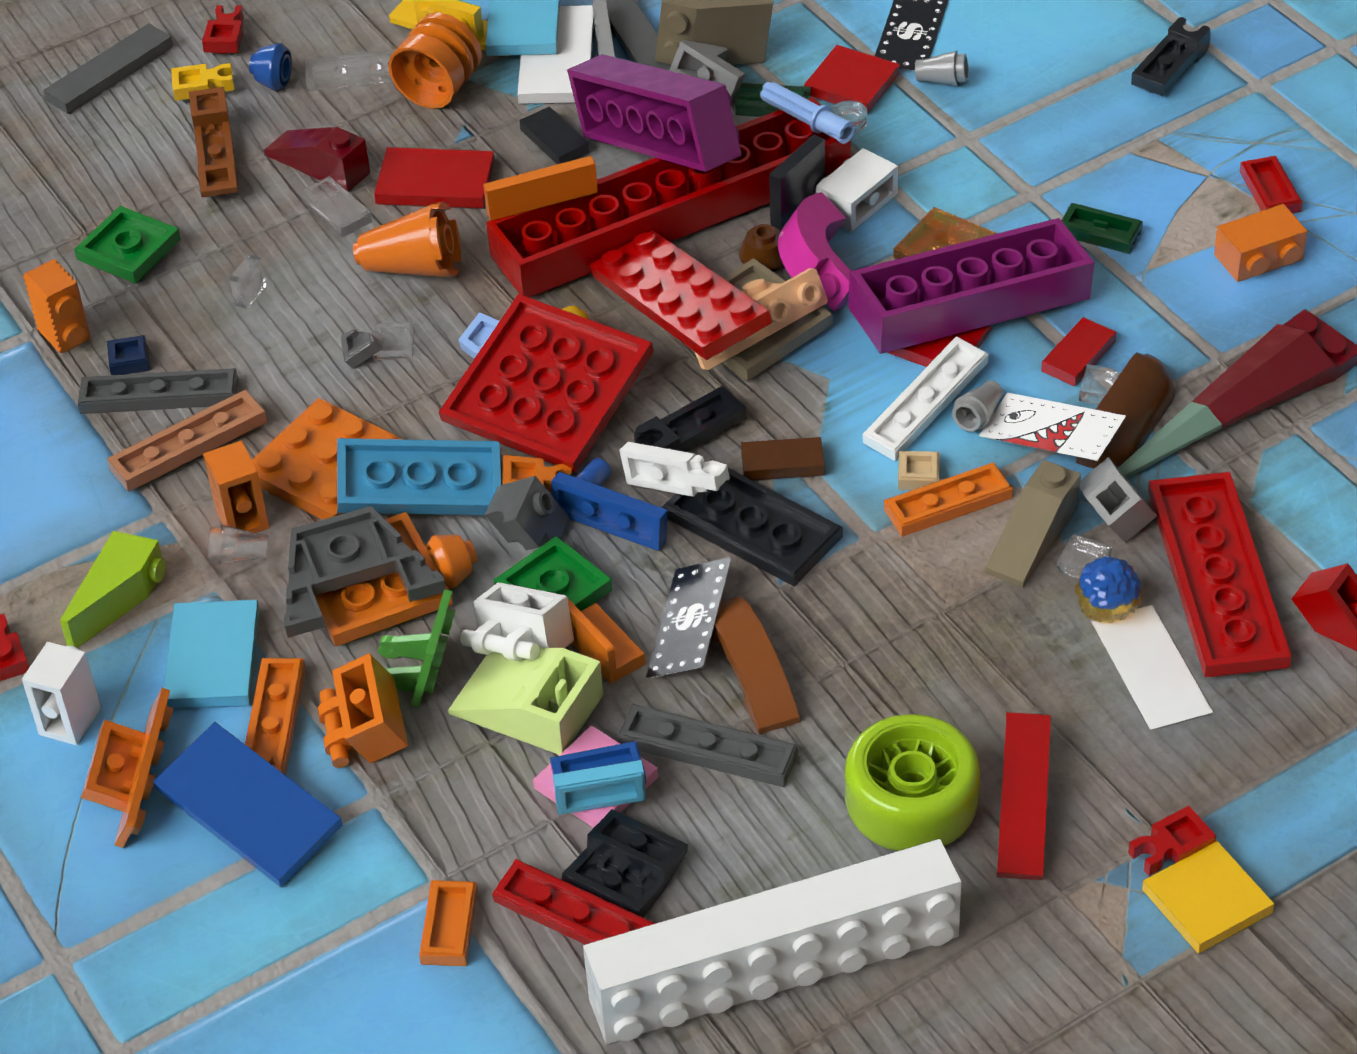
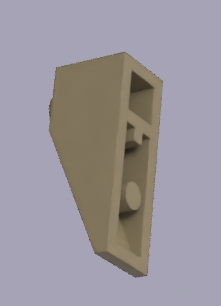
M1043 459L1024 486L988 561L985 573L1022 588L1025 586L1078 509L1081 473Z

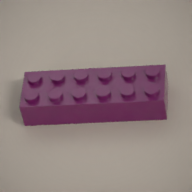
M604 54L567 69L582 132L586 138L704 172L742 155L739 146L740 135L734 124L731 111L732 100L725 84Z
M1060 218L850 271L848 308L878 352L883 354L1090 299L1095 262Z

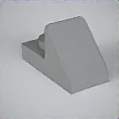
M688 40L680 42L669 70L725 84L731 96L732 104L745 76V73L725 61L729 49Z

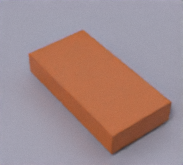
M431 880L419 953L421 965L467 966L478 893L476 882Z

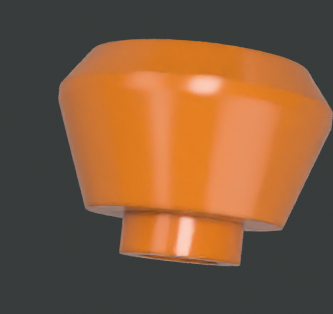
M433 535L427 543L428 553L438 571L443 575L448 588H456L473 573L472 564L477 563L478 558L474 546L469 539L463 541L460 535Z

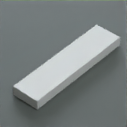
M956 336L863 433V443L891 460L896 461L899 458V451H905L986 366L989 354Z

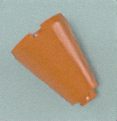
M445 202L434 203L360 234L357 242L353 244V255L358 265L361 264L365 271L444 278L455 277L458 275L459 269H453L454 262L461 261L462 253L456 220H448L445 211L451 210V208Z

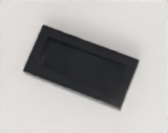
M550 106L519 120L520 130L556 164L569 162L590 153L589 142Z

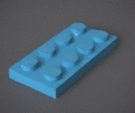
M337 438V513H348L372 506L380 514H401L407 512V514L485 515L497 487L501 485L499 441Z

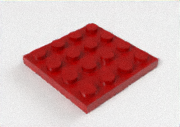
M518 294L438 413L443 422L492 441H499L502 445L533 457L544 459V461L551 464H564L572 468V472L576 473L653 354L652 342Z

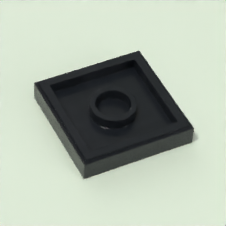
M816 135L811 136L769 174L771 226L776 227L780 231L800 203L808 196L815 194L816 186L825 178V139Z

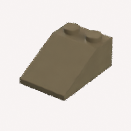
M662 0L655 62L672 65L679 44L683 40L729 49L725 61L731 65L764 62L774 0Z

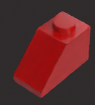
M1349 563L1312 572L1291 600L1315 632L1357 651V574Z

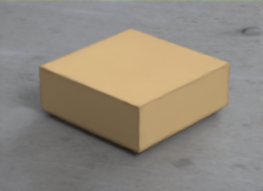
M899 451L898 490H914L939 481L940 452Z

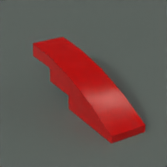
M1006 712L997 877L1043 880L1051 715Z

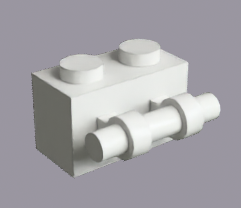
M498 582L473 601L478 629L476 631L465 629L460 636L461 644L472 647L475 653L489 655L492 652L501 653L506 659L519 662L524 658L536 660L540 648H566L574 641L567 596Z

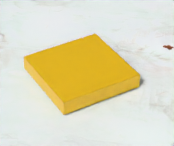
M1218 841L1143 880V892L1198 954L1271 915L1274 909L1272 900Z

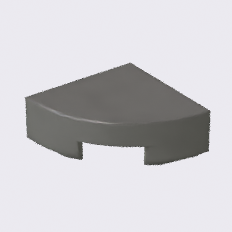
M351 330L341 335L344 362L353 369L383 349L381 342L369 332Z

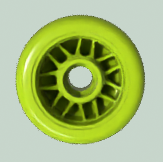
M903 714L880 720L866 728L857 737L847 754L844 784L845 803L848 814L854 825L866 838L883 848L897 852L938 839L941 840L945 847L957 840L969 828L976 816L980 798L981 776L978 755L971 742L959 729L941 719L920 714Z

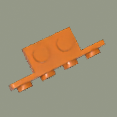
M161 688L150 709L144 733L104 720L98 734L81 798L123 812L114 843L115 846L121 848L124 847L130 834L136 836L139 834L145 819L146 810L140 809L141 800H147L151 793L155 775L149 774L150 766L157 765L164 746V741L158 739L159 732L166 731L173 712L172 707L166 706L170 690Z

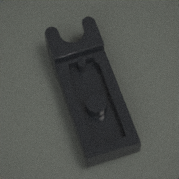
M1178 18L1169 27L1168 35L1132 72L1131 84L1148 92L1163 96L1193 62H1198L1206 54L1210 44V28L1202 26L1197 31H1187L1183 28L1186 25V18Z
M720 386L662 419L656 416L639 425L635 430L634 441L638 444L687 452L745 420L746 407L728 390Z

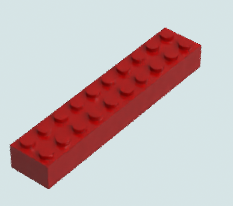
M814 97L807 99L821 106V104ZM777 110L736 126L740 135L739 146L742 155L707 172L655 157L597 179L598 193L486 222L490 257L519 294L531 297L592 273L589 264L600 259L604 253L628 244L641 233L653 230L671 242L770 203L769 174L813 135L825 139V177H828L845 160L851 158V139L847 143L842 144L823 132L815 133L811 131L810 125L782 110Z

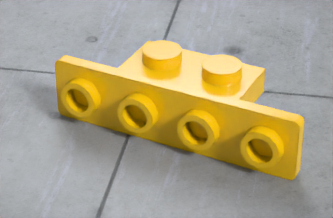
M402 0L389 15L390 23L409 29H414L416 24L427 14L440 12L451 15L469 27L475 34L481 49L486 51L488 21L482 20L480 6L459 0Z

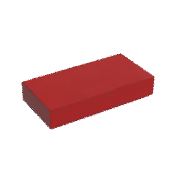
M1276 156L1240 163L1239 172L1261 211L1284 204L1292 214L1301 212L1302 201Z
M1082 317L1044 358L1041 372L1076 386L1116 342L1117 332Z

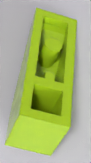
M117 531L111 533L60 619L67 646L80 647L149 597L156 583L162 581L166 572V560L162 557L158 540Z

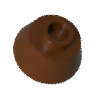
M760 224L750 229L739 249L741 262L745 264L754 258L772 272L780 269L784 265L778 250V237L781 231L768 224Z

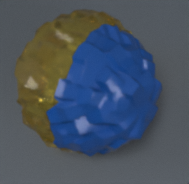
M1110 556L1095 559V561L1086 564L1075 585V594L1078 597L1081 612L1090 620L1098 621V623L1106 624L1126 619L1131 612H1135L1143 597V587L1133 567L1128 565V562L1124 559L1119 560Z

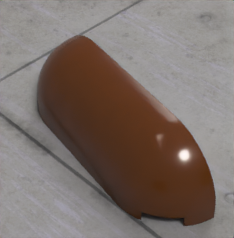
M1138 352L1131 357L1095 409L1125 415V419L1098 461L1077 457V464L1096 468L1109 457L1119 467L1144 445L1174 398L1173 378L1168 368L1159 359L1150 354Z

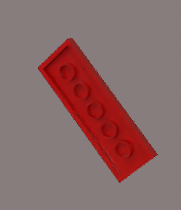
M653 230L637 235L633 241L616 250L604 253L600 259L589 264L595 279L705 360L712 358L772 324L768 309Z
M1222 472L1150 480L1148 494L1153 510L1157 514V524L1204 678L1290 668L1292 656L1231 473Z

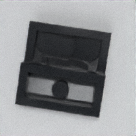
M611 809L587 834V848L562 873V880L644 918L678 870L688 852V844Z

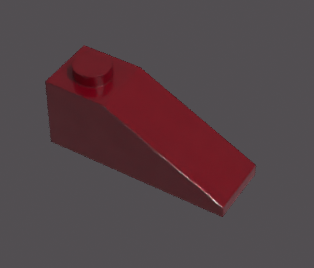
M339 127L287 130L264 149L265 156L347 193L371 173L366 139Z

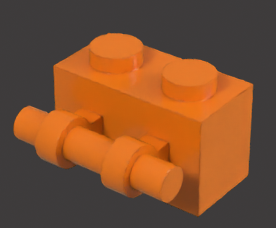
M370 653L332 670L335 690L327 688L319 693L321 703L317 709L319 720L325 725L324 748L326 754L331 756L332 765L336 768L347 766L349 764L348 752L351 746L370 764L408 747L394 677Z

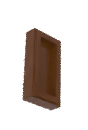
M821 437L741 442L743 476L751 480L825 475Z

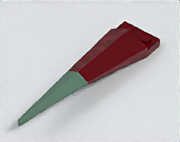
M1302 310L1284 325L1277 324L1119 466L1118 469L1129 479L1169 455L1234 422L1303 392L1335 381L1357 364V345L1308 310Z

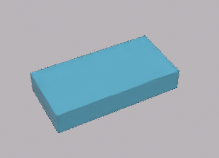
M642 760L553 774L558 815L646 800Z

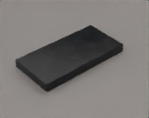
M729 468L730 479L726 480L719 487L718 491L707 490V492H698L694 497L675 494L662 506V508L668 510V520L794 587L843 537L842 526Z

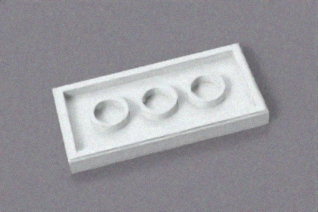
M592 5L560 6L556 54L521 55L518 104L575 103L567 69L592 59L594 31Z

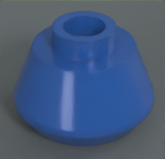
M283 43L261 47L257 53L251 55L249 71L250 74L254 75L258 83L273 91H278L288 84L292 69V57L290 50Z

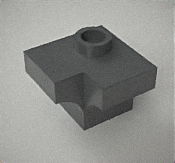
M536 476L498 486L485 513L488 520L508 543L518 540L526 551L544 545L555 536L561 539L570 519L568 514Z

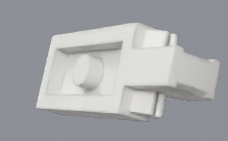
M627 442L619 450L626 482L629 485L694 497L698 492H707V490L718 491L719 487L726 480L730 479L727 464L714 460L704 462L702 456L695 455L694 453Z

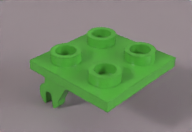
M446 589L443 591L431 633L402 636L386 635L382 636L378 653L383 657L394 659L400 656L423 660L421 666L385 668L394 677L397 690L414 692L411 706L419 708L424 691L428 693L433 692L439 671L438 668H440L448 636L441 635L440 633L449 635L456 610L448 608L452 591Z

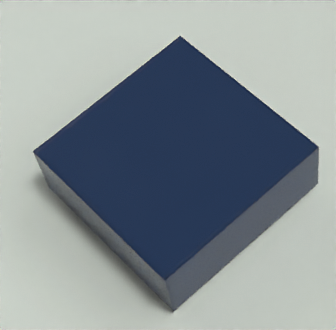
M145 335L107 341L111 375L150 371L148 345Z

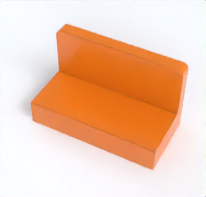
M567 598L574 636L572 644L582 655L600 661L601 674L610 684L645 665V653L597 603L580 611Z

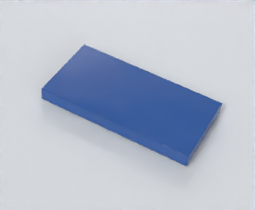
M216 722L205 730L153 781V785L159 793L279 887H282L343 826L341 817Z

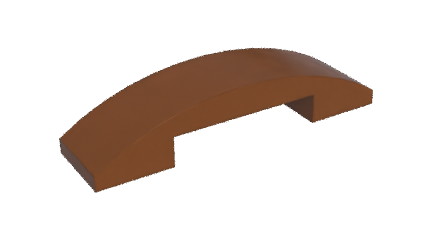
M224 87L190 91L189 100L197 150L201 197L238 192L237 172Z
M741 596L721 601L712 637L715 642H720L744 692V704L758 733L763 734L800 723V716L788 681L758 617Z

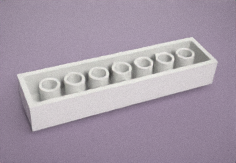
M938 839L583 945L589 1001L604 1041L607 1045L620 1040H633L643 1033L662 1027H675L686 1020L708 1013H721L734 1005L754 999H767L777 992L793 987L809 986L820 979L842 972H855L865 965L878 961L898 959L914 950L928 946L943 945L951 939L959 937L961 880L941 840Z

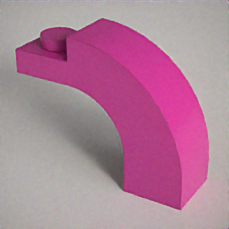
M820 192L808 196L800 203L779 234L778 250L781 260L792 278L809 268L817 270L828 299L826 304L834 312L842 309L848 302L851 270L834 253L828 243L846 217Z

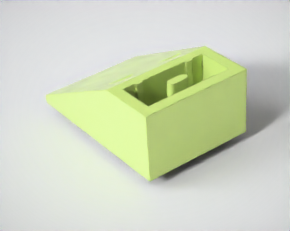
M540 648L536 660L524 658L520 662L506 659L501 653L492 652L485 656L448 709V713L560 755L571 745L603 696L601 664L596 659L565 648Z

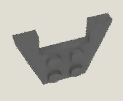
M372 506L292 528L288 563L289 583L286 588L287 608L286 615H284L287 638L324 628L323 616L315 598L316 595L333 592L343 587L398 572L409 601L412 602L443 593L444 589H446L444 577L437 570L435 572L426 565L425 558L417 550L412 551L402 541L401 534Z

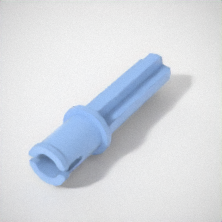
M766 82L763 85V90L760 93L763 101L810 125L811 131L815 133L823 132L842 144L847 143L852 138L855 131L854 122L832 113L829 106L825 104L819 106L775 82Z

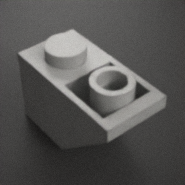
M1109 457L1080 480V490L1085 498L1125 543L1157 517V514Z

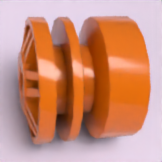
M440 12L427 14L391 54L388 62L389 75L395 87L410 101L430 109L442 108L451 102L461 89L463 83L479 67L482 59L481 46L475 34L465 23L457 18Z

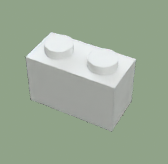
M862 148L853 157L845 160L828 177L823 178L816 186L815 194L822 192L846 217L840 227L852 232L898 194V165Z
M47 641L23 676L22 682L38 734L77 746L101 709L86 652L74 646H62Z

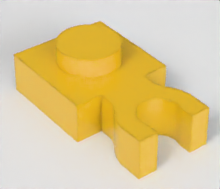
M231 63L220 64L211 69H207L206 64L171 68L175 101L189 100L190 91L224 87L225 91L234 90Z

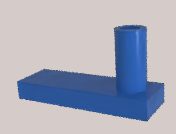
M593 459L577 477L559 472L551 480V495L571 520L657 551L666 543L668 510L602 487L603 483L611 476V468L603 459Z

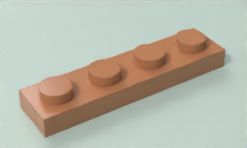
M243 390L108 457L109 469L125 489L130 492L203 455V453L211 451L267 423L265 411L246 390Z

